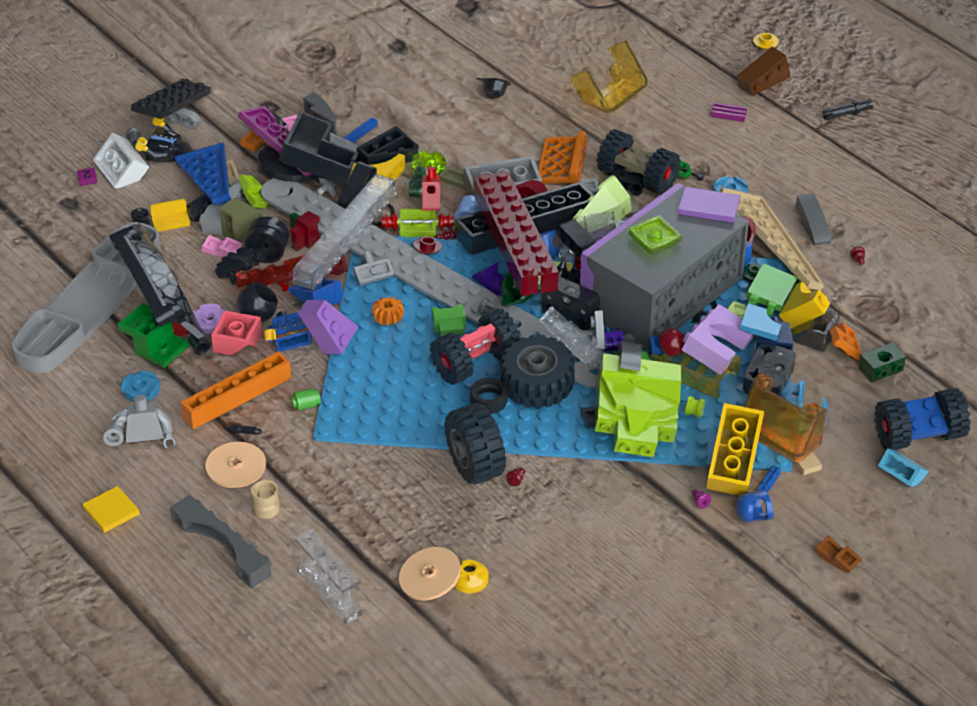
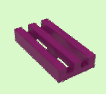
M714 102L711 117L744 122L747 107Z

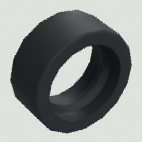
M483 378L471 386L470 402L471 404L479 403L484 405L491 414L503 410L507 404L508 390L503 382L498 379ZM484 392H494L499 397L487 400L480 398L478 395Z

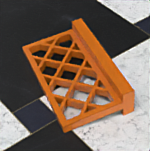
M578 131V136L545 138L538 169L543 184H574L580 182L588 145L585 131ZM551 143H557L552 147L549 145ZM561 147L564 148V149L561 150L560 152L557 151V149H559V148H561ZM568 152L572 153L567 157L565 156V154ZM551 153H554V155L551 156V157H548V156H547V155H549V154H551ZM559 157L562 159V160H560V161H558V162L554 161V160L558 159ZM549 163L552 164V165H551L550 167H548V168L545 167V166H546L547 164H549ZM565 163H569L566 167L562 166ZM556 168L559 169V171H557V172H555V173L552 172V171L555 170ZM564 173L568 175L567 177H560Z

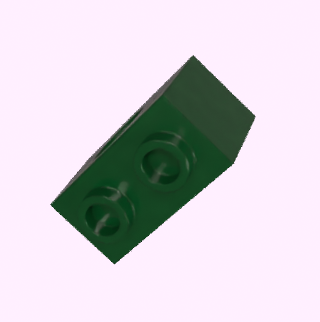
M890 343L861 354L859 369L871 382H875L904 371L906 356L894 343Z

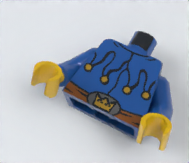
M279 311L276 317L272 319V325L267 330H264L265 341L272 342L274 340L276 352L312 344L311 333L298 313L287 314L286 311Z

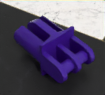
M613 327L609 328V332H606V329H604V351L618 350L619 341H624L623 331L616 328L615 332Z

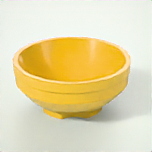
M470 559L460 562L461 573L454 588L463 593H476L484 589L489 581L486 566L479 561ZM472 566L475 568V571L466 572L464 568Z

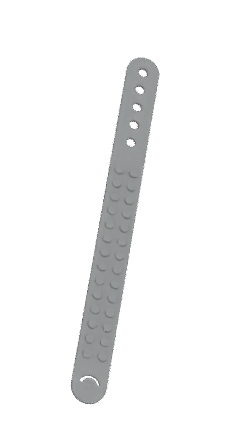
M274 178L264 183L261 188L263 200L289 216L293 212L301 216L307 211L320 217L318 232L358 256L362 257L364 251H370L374 262L389 258L396 278L446 307L452 308L458 304H463L466 318L476 324L480 323L478 320L486 315L478 312L479 305L484 298L490 299V302L496 305H501L503 298L429 256L420 253L415 248L298 182L282 181ZM515 305L503 306L504 312L507 311L509 317L512 316L514 319L513 322L521 325L517 328L521 333L519 335L520 338H528L529 335L535 334L539 336L545 335L547 338L551 336L556 338L557 342H563L565 347L571 350L572 355L581 360L575 363V381L585 387L596 389L597 375L591 374L590 370H599L603 355Z

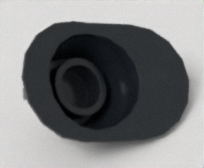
M476 78L483 82L484 93L490 99L504 96L507 86L511 85L509 81L504 79Z

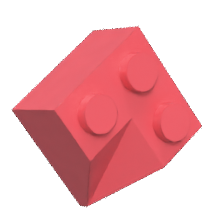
M224 311L211 335L213 352L233 355L247 345L256 346L262 335L261 317Z

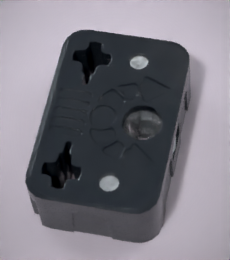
M558 276V291L545 292L541 296V309L546 315L581 330H589L591 328L590 316H593L594 311H599L600 296L595 291L584 288Z
M761 343L744 373L742 390H745L744 393L769 401H778L794 371L796 353L790 349L769 343Z

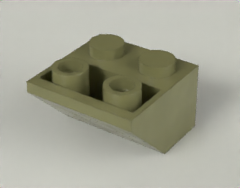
M233 198L220 208L223 236L245 243L251 224L255 219L262 217L261 211L237 198Z

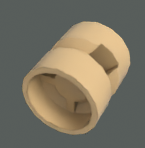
M270 480L257 481L251 488L253 512L262 519L272 518L280 510L278 487L276 483Z

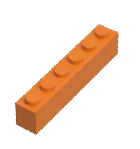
M278 351L180 402L182 418L192 429H195L291 379L290 361Z

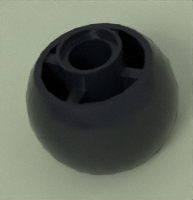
M253 282L241 289L237 297V307L241 314L261 317V322H265L275 314L278 307V299L274 292L266 285Z

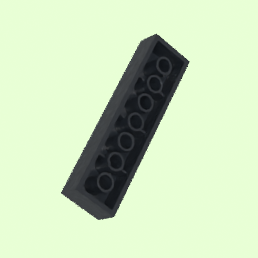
M581 182L523 198L522 200L539 234L554 230L556 225L573 219L580 209H585L589 203L588 199L595 195ZM482 211L455 218V238L471 255L498 247Z

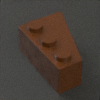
M772 46L736 77L739 88L751 96H755L791 76L786 55Z

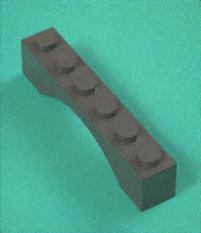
M188 495L170 507L172 522L186 533H196L212 538L230 551L236 561L238 578L251 589L271 576V562L268 557L261 555L252 544H248L239 533L231 530L226 522L219 520L214 512L208 511L199 500H195L192 496Z

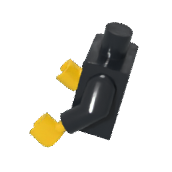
M154 117L152 123L161 128L157 127L148 142L145 138L140 137L135 145L136 150L144 151L148 161L170 163L175 161L174 156L188 153L189 146L182 145L181 135L173 131L167 123L165 124L163 122L164 118Z

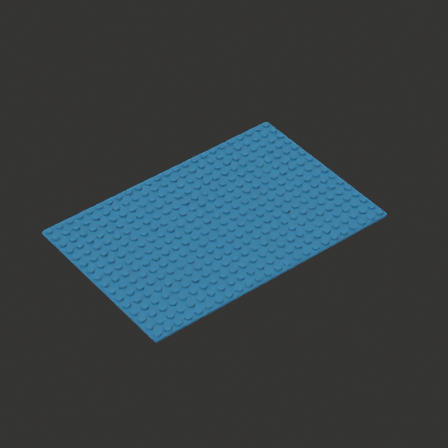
M393 236L413 248V242L420 238ZM434 238L442 244V249L436 254H425L485 289L487 288L472 278L473 274L498 262V273L504 277L509 272L498 247L471 255L458 240H439ZM554 246L555 248L559 247V255L553 261L573 263V268L577 270L574 267L575 254L567 246ZM351 252L339 311L355 323L358 329L342 354H330L313 438L315 441L449 450L445 435V417L450 411L471 405L470 390L476 381L483 378H495L501 381L500 360L495 358L493 353L486 352L471 360L474 363L472 376L455 385L447 383L445 378H441L440 372L436 371V365H433L434 360L430 356L432 354L430 352V343L440 338V333L434 332L431 308L444 309L448 307L395 276L359 286L353 269L356 266L363 265L361 263L362 257ZM751 257V262L748 263L760 265L764 263L789 274V268L780 259ZM742 278L715 299L717 305L720 304L728 309L731 303L735 301L747 306L750 299L746 298V294L752 282ZM538 289V294H533L524 303L514 304L595 351V347H592L591 338H578L577 332L581 329L546 315L542 311V293L540 289ZM388 296L389 298L396 297L397 300H401L404 308L401 322H397L396 325L389 324V326L387 324L380 326L379 322H375L372 308L376 300H380V297L387 298ZM758 302L756 304V306L767 309L768 307ZM711 305L706 306L703 312H709ZM774 310L772 316H769V318H771V317H778V318H780V316H779L780 312L777 311V310ZM466 318L464 335L475 332L479 328L478 324ZM691 318L678 330L686 336L688 332L691 333L693 327L699 324V322L691 323ZM604 325L606 332H609V328ZM758 335L754 336L744 350L721 337L713 336L717 341L736 352L730 365L721 375L686 352L677 357L675 355L668 356L667 354L656 355L655 361L681 365V395L674 442L658 441L654 457L615 452L614 434L596 432L595 427L587 429L581 417V410L595 407L596 389L585 387L576 381L570 394L565 399L562 398L560 403H553L551 407L541 406L540 409H535V407L530 406L528 408L524 407L523 404L515 403L513 399L511 400L507 396L505 408L491 414L500 430L506 454L710 467L724 403L764 411L752 470L768 471L771 466L775 465L780 467V472L792 471V423H788L789 412L791 411V376L778 401H769L761 397L744 393L745 390H742L744 373L755 354ZM603 350L596 352H598L601 355H603V353L613 355V352H617L618 350ZM574 357L575 363L581 361L579 358ZM592 369L590 373L597 375L599 370ZM484 392L478 395L480 398L487 400L499 397L494 392ZM689 396H693L697 400L705 399V407L701 418L693 414L690 416L685 415Z

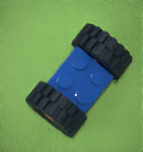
M958 388L937 391L933 397L906 402H901V399L897 398L877 402V405H875L876 411H874L876 416L874 418L876 423L875 429L878 432L877 437L886 450L907 448L911 445L910 442L912 440L941 435V438L944 440L966 437L969 434V425L971 424L969 419L970 412H968L969 406L965 402L966 398Z

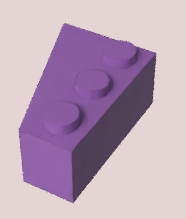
M306 300L298 313L324 354H342L358 329L355 323L326 300Z

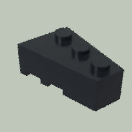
M395 126L358 146L356 149L358 155L355 162L361 161L368 165L380 164L391 160L398 154L405 155V163L416 161L419 145Z

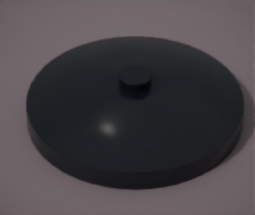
M271 145L264 147L258 154L257 164L259 169L272 178L289 182H303L318 178L314 174L305 176L296 167L287 166L283 162L278 161L280 154Z

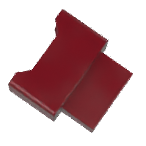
M307 211L295 220L296 225L289 230L292 240L291 248L297 251L303 247L310 249L322 240L318 233V223L320 221L318 215Z

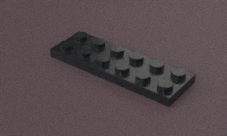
M180 79L131 104V111L162 119L210 94L211 87L205 86L204 83L190 82L189 79Z

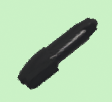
M230 422L226 425L228 431L239 434L260 435L263 432L260 428L244 426L241 423Z

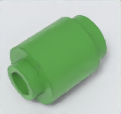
M309 388L296 391L290 397L292 407L296 408L297 411L313 408L321 404L318 389Z

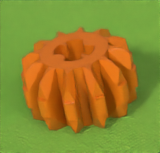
M380 297V300H376L373 305L372 314L375 322H379L380 326L387 324V326L389 324L396 325L397 322L402 320L404 308L401 300H397L396 297Z

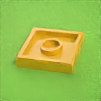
M118 486L82 504L84 511L104 533L140 514L136 505Z

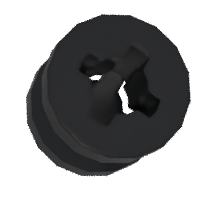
M137 208L131 212L132 222L150 225L147 209Z

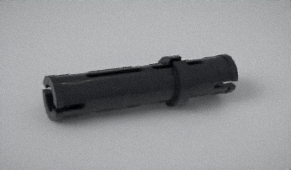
M869 98L859 102L852 101L851 104L824 109L822 114L828 115H824L823 118L828 120L852 113L859 114L860 111L873 109V105H870L873 102Z

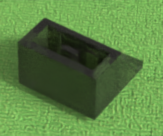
M827 308L825 314L795 327L792 331L793 342L824 352L832 338L830 329L839 325L840 312Z

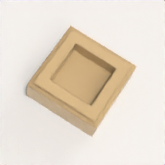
M814 452L795 457L794 462L803 475L822 470V464Z

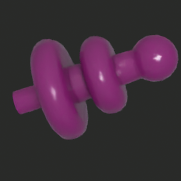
M697 489L692 491L698 508L703 509L710 505L711 496L708 493L698 491Z

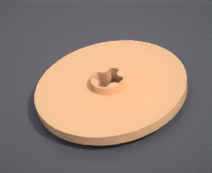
M226 443L217 447L209 454L205 464L206 473L210 480L219 486L241 488L253 484L262 477L266 470V458L258 447L250 443Z
M430 547L416 552L407 559L399 573V583L403 592L410 598L421 601L441 597L455 586L460 577L461 565L459 559L451 550L443 547Z

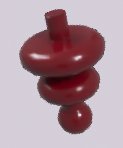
M451 226L449 227V232L443 230V234L435 235V238L439 240L442 238L448 240V237L456 240L454 229Z
M854 247L850 252V256L859 265H863L865 263V250L863 247Z
M519 468L509 471L506 475L507 482L511 486H519L525 469Z

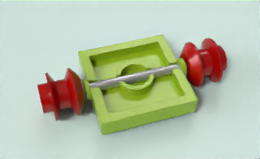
M400 209V218L398 220L395 213L390 217L385 213V217H382V227H385L386 231L388 227H392L395 231L398 224L400 226V236L435 237L437 225L441 230L444 227H448V229L450 226L454 227V216H450V212L448 216H444L441 212L438 218H436V210Z

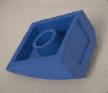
M314 277L288 288V291L303 303L306 300H326L329 304L334 305L339 304L343 296L341 281L322 277Z

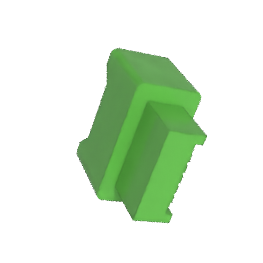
M458 304L452 308H431L434 332H439L440 337L448 333L464 335L466 315L463 304Z

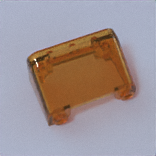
M761 372L755 377L743 406L764 411L758 441L793 462L803 461L822 444L827 409L816 403H807L802 408H799L770 391L773 388L774 381L770 376Z

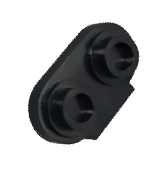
M204 194L186 205L189 208L188 217L193 222H199L201 214L212 204Z

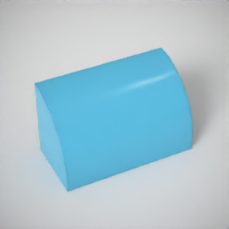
M887 449L878 464L880 468L910 487L918 485L929 472L923 466L893 449Z

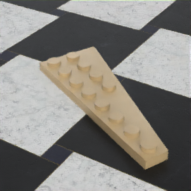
M722 187L719 192L741 195L737 214L739 216H747L753 220L756 227L755 233L801 282L803 281L809 290L820 289L821 291L824 287L823 282L762 196Z

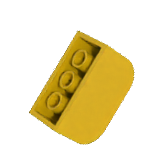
M724 403L706 489L736 496L748 492L764 411Z

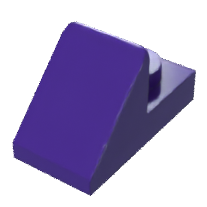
M498 262L472 275L474 280L497 296L501 294L500 290L504 277L498 273Z

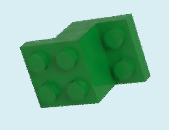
M144 303L140 304L117 324L118 330L133 337L135 354L162 368H166L189 348V341L174 334L172 322L159 327L150 306Z

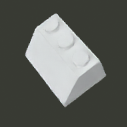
M111 133L93 159L116 189L140 181L149 168L130 142L114 133Z

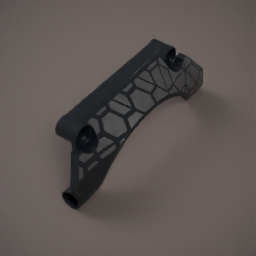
M140 223L134 224L109 235L115 249L120 252L149 304L158 326L162 327L172 321L175 324L179 322L191 332L188 341L194 352L198 355L206 353L210 349V344L174 275Z

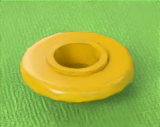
M761 33L754 37L753 42L761 49H769L772 46L775 48L779 43V39L770 33Z

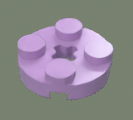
M204 304L199 306L200 309L196 312L194 310L193 313L203 333L212 334L224 310L218 304Z

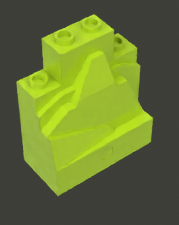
M603 353L596 379L595 431L614 434L615 452L654 457L658 441L673 443L677 432L678 408L681 395V365L641 359L640 371L620 368L621 356Z

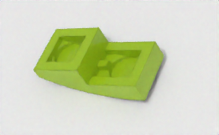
M241 174L239 176L240 184L251 206L265 209L269 203L265 202L259 193L262 188L261 184L253 176Z

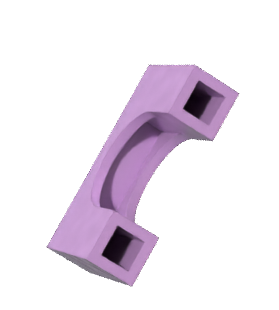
M719 304L714 310L711 308L706 317H702L699 324L693 327L691 333L688 332L683 339L685 344L682 351L721 375L730 365L736 352L717 341L713 336L721 337L744 350L751 342L754 334L739 330L742 318Z

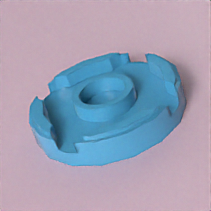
M724 176L714 182L713 191L719 192L723 187L748 193L747 183L738 177L729 178V176Z
M139 371L138 374L134 375L133 373L129 374L121 383L122 395L131 402H135L134 398L138 395H145L147 401H150L159 394L160 381L155 374L147 371Z

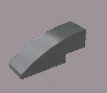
M314 92L304 97V112L333 123L330 132L337 134L336 119L329 105Z
M814 193L797 196L796 209L802 217L801 224L814 246L831 243L832 239L825 216Z

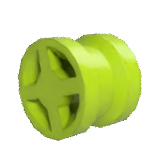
M689 396L685 415L690 416L693 414L701 418L705 407V399L697 400L693 396Z

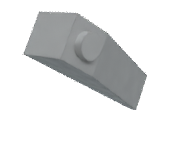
M240 180L230 188L231 200L237 198L243 201L245 197ZM210 204L205 212L201 214L199 223L202 226V232L223 236L220 208L225 204Z

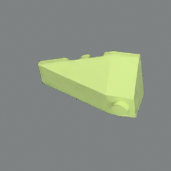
M614 175L599 185L598 193L594 197L591 196L585 209H580L573 218L588 233L621 220L631 212L630 196Z

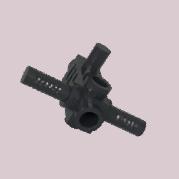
M239 248L236 250L237 253L229 252L227 256L221 258L222 261L216 264L217 268H215L217 276L219 278H229L232 285L238 284L236 273L241 270L248 271L253 268L252 265L258 266L260 264L259 259H256L258 256L253 248Z

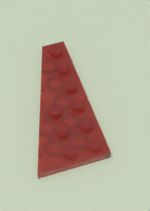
M336 246L337 250L328 251V249L321 250V253L316 256L307 254L283 261L284 265L275 266V264H271L262 271L260 269H253L236 274L237 288H243L253 282H259L268 286L275 282L287 283L289 280L295 279L302 281L309 277L319 278L329 274L341 275L344 272H348L343 246Z

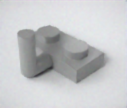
M364 251L361 259L363 265L356 266L353 269L359 286L388 279L395 275L389 258L374 262L370 251Z
M594 311L593 316H590V326L594 330H580L577 334L578 338H591L592 347H595V351H603L605 349L603 311Z

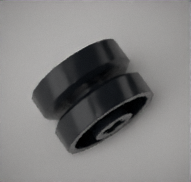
M270 216L257 218L250 226L245 241V248H253L258 256L256 259H259L262 263L279 261L283 257L289 239L288 228L277 218Z

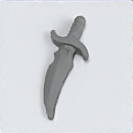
M319 178L321 186L317 189V194L322 195L327 190L331 197L335 196L334 183L327 179Z

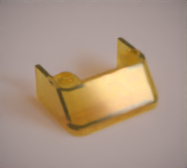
M627 40L608 47L615 61L610 67L613 81L603 89L599 90L588 69L569 76L583 102L606 113H611L647 86V77Z

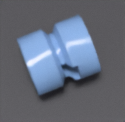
M466 195L461 199L454 214V220L455 218L481 211L474 196Z

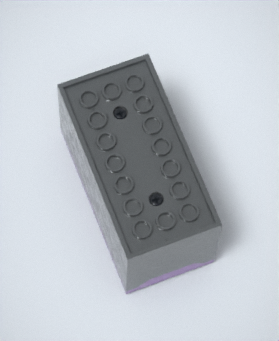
M680 183L670 187L661 196H658L650 204L644 206L639 212L633 214L632 217L622 222L617 228L610 231L602 239L597 240L595 244L581 253L580 285L595 291L600 296L599 311H603V325L608 328L613 327L615 332L616 328H618L620 331H623V336L633 334L646 351H648L649 336H658L660 332L669 328H680L703 310L704 307L708 306L743 278L749 221L737 214L734 223L678 214L679 205L686 187Z

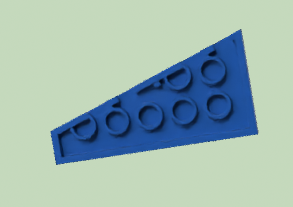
M224 143L174 156L177 165L213 205L225 204L231 200Z

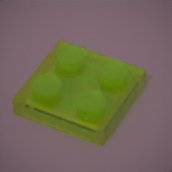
M660 215L635 225L628 230V234L650 255L682 242V235Z

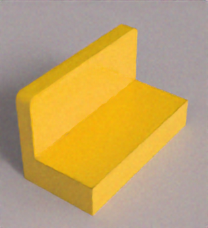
M185 199L150 205L152 224L158 232L191 226Z

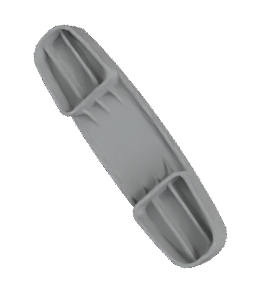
M132 222V223L124 224V225H122L121 227H119L117 230H115L113 233H115V232H117V231H119V230H121V229H123V228H125V227L127 228V227H129V226H131V225L138 224L139 222ZM140 223L152 243L161 252L160 237L157 229ZM109 236L93 249V260L60 292L46 309L36 310L20 329L12 342L14 360L17 366L34 373H45L53 370L99 329L137 286L120 252L115 249Z

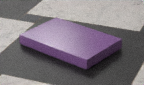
M685 187L678 214L734 223L741 195Z

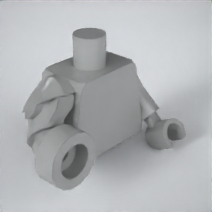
M145 395L136 396L134 398L135 404L128 405L127 408L117 412L111 419V425L106 427L103 432L104 442L109 446H118L123 442L124 434L122 428L125 424L126 443L164 439L165 435L164 446L168 448L167 441L169 439L173 440L174 447L177 444L176 439L172 437L173 430L170 417L162 409L157 408L156 403H147Z

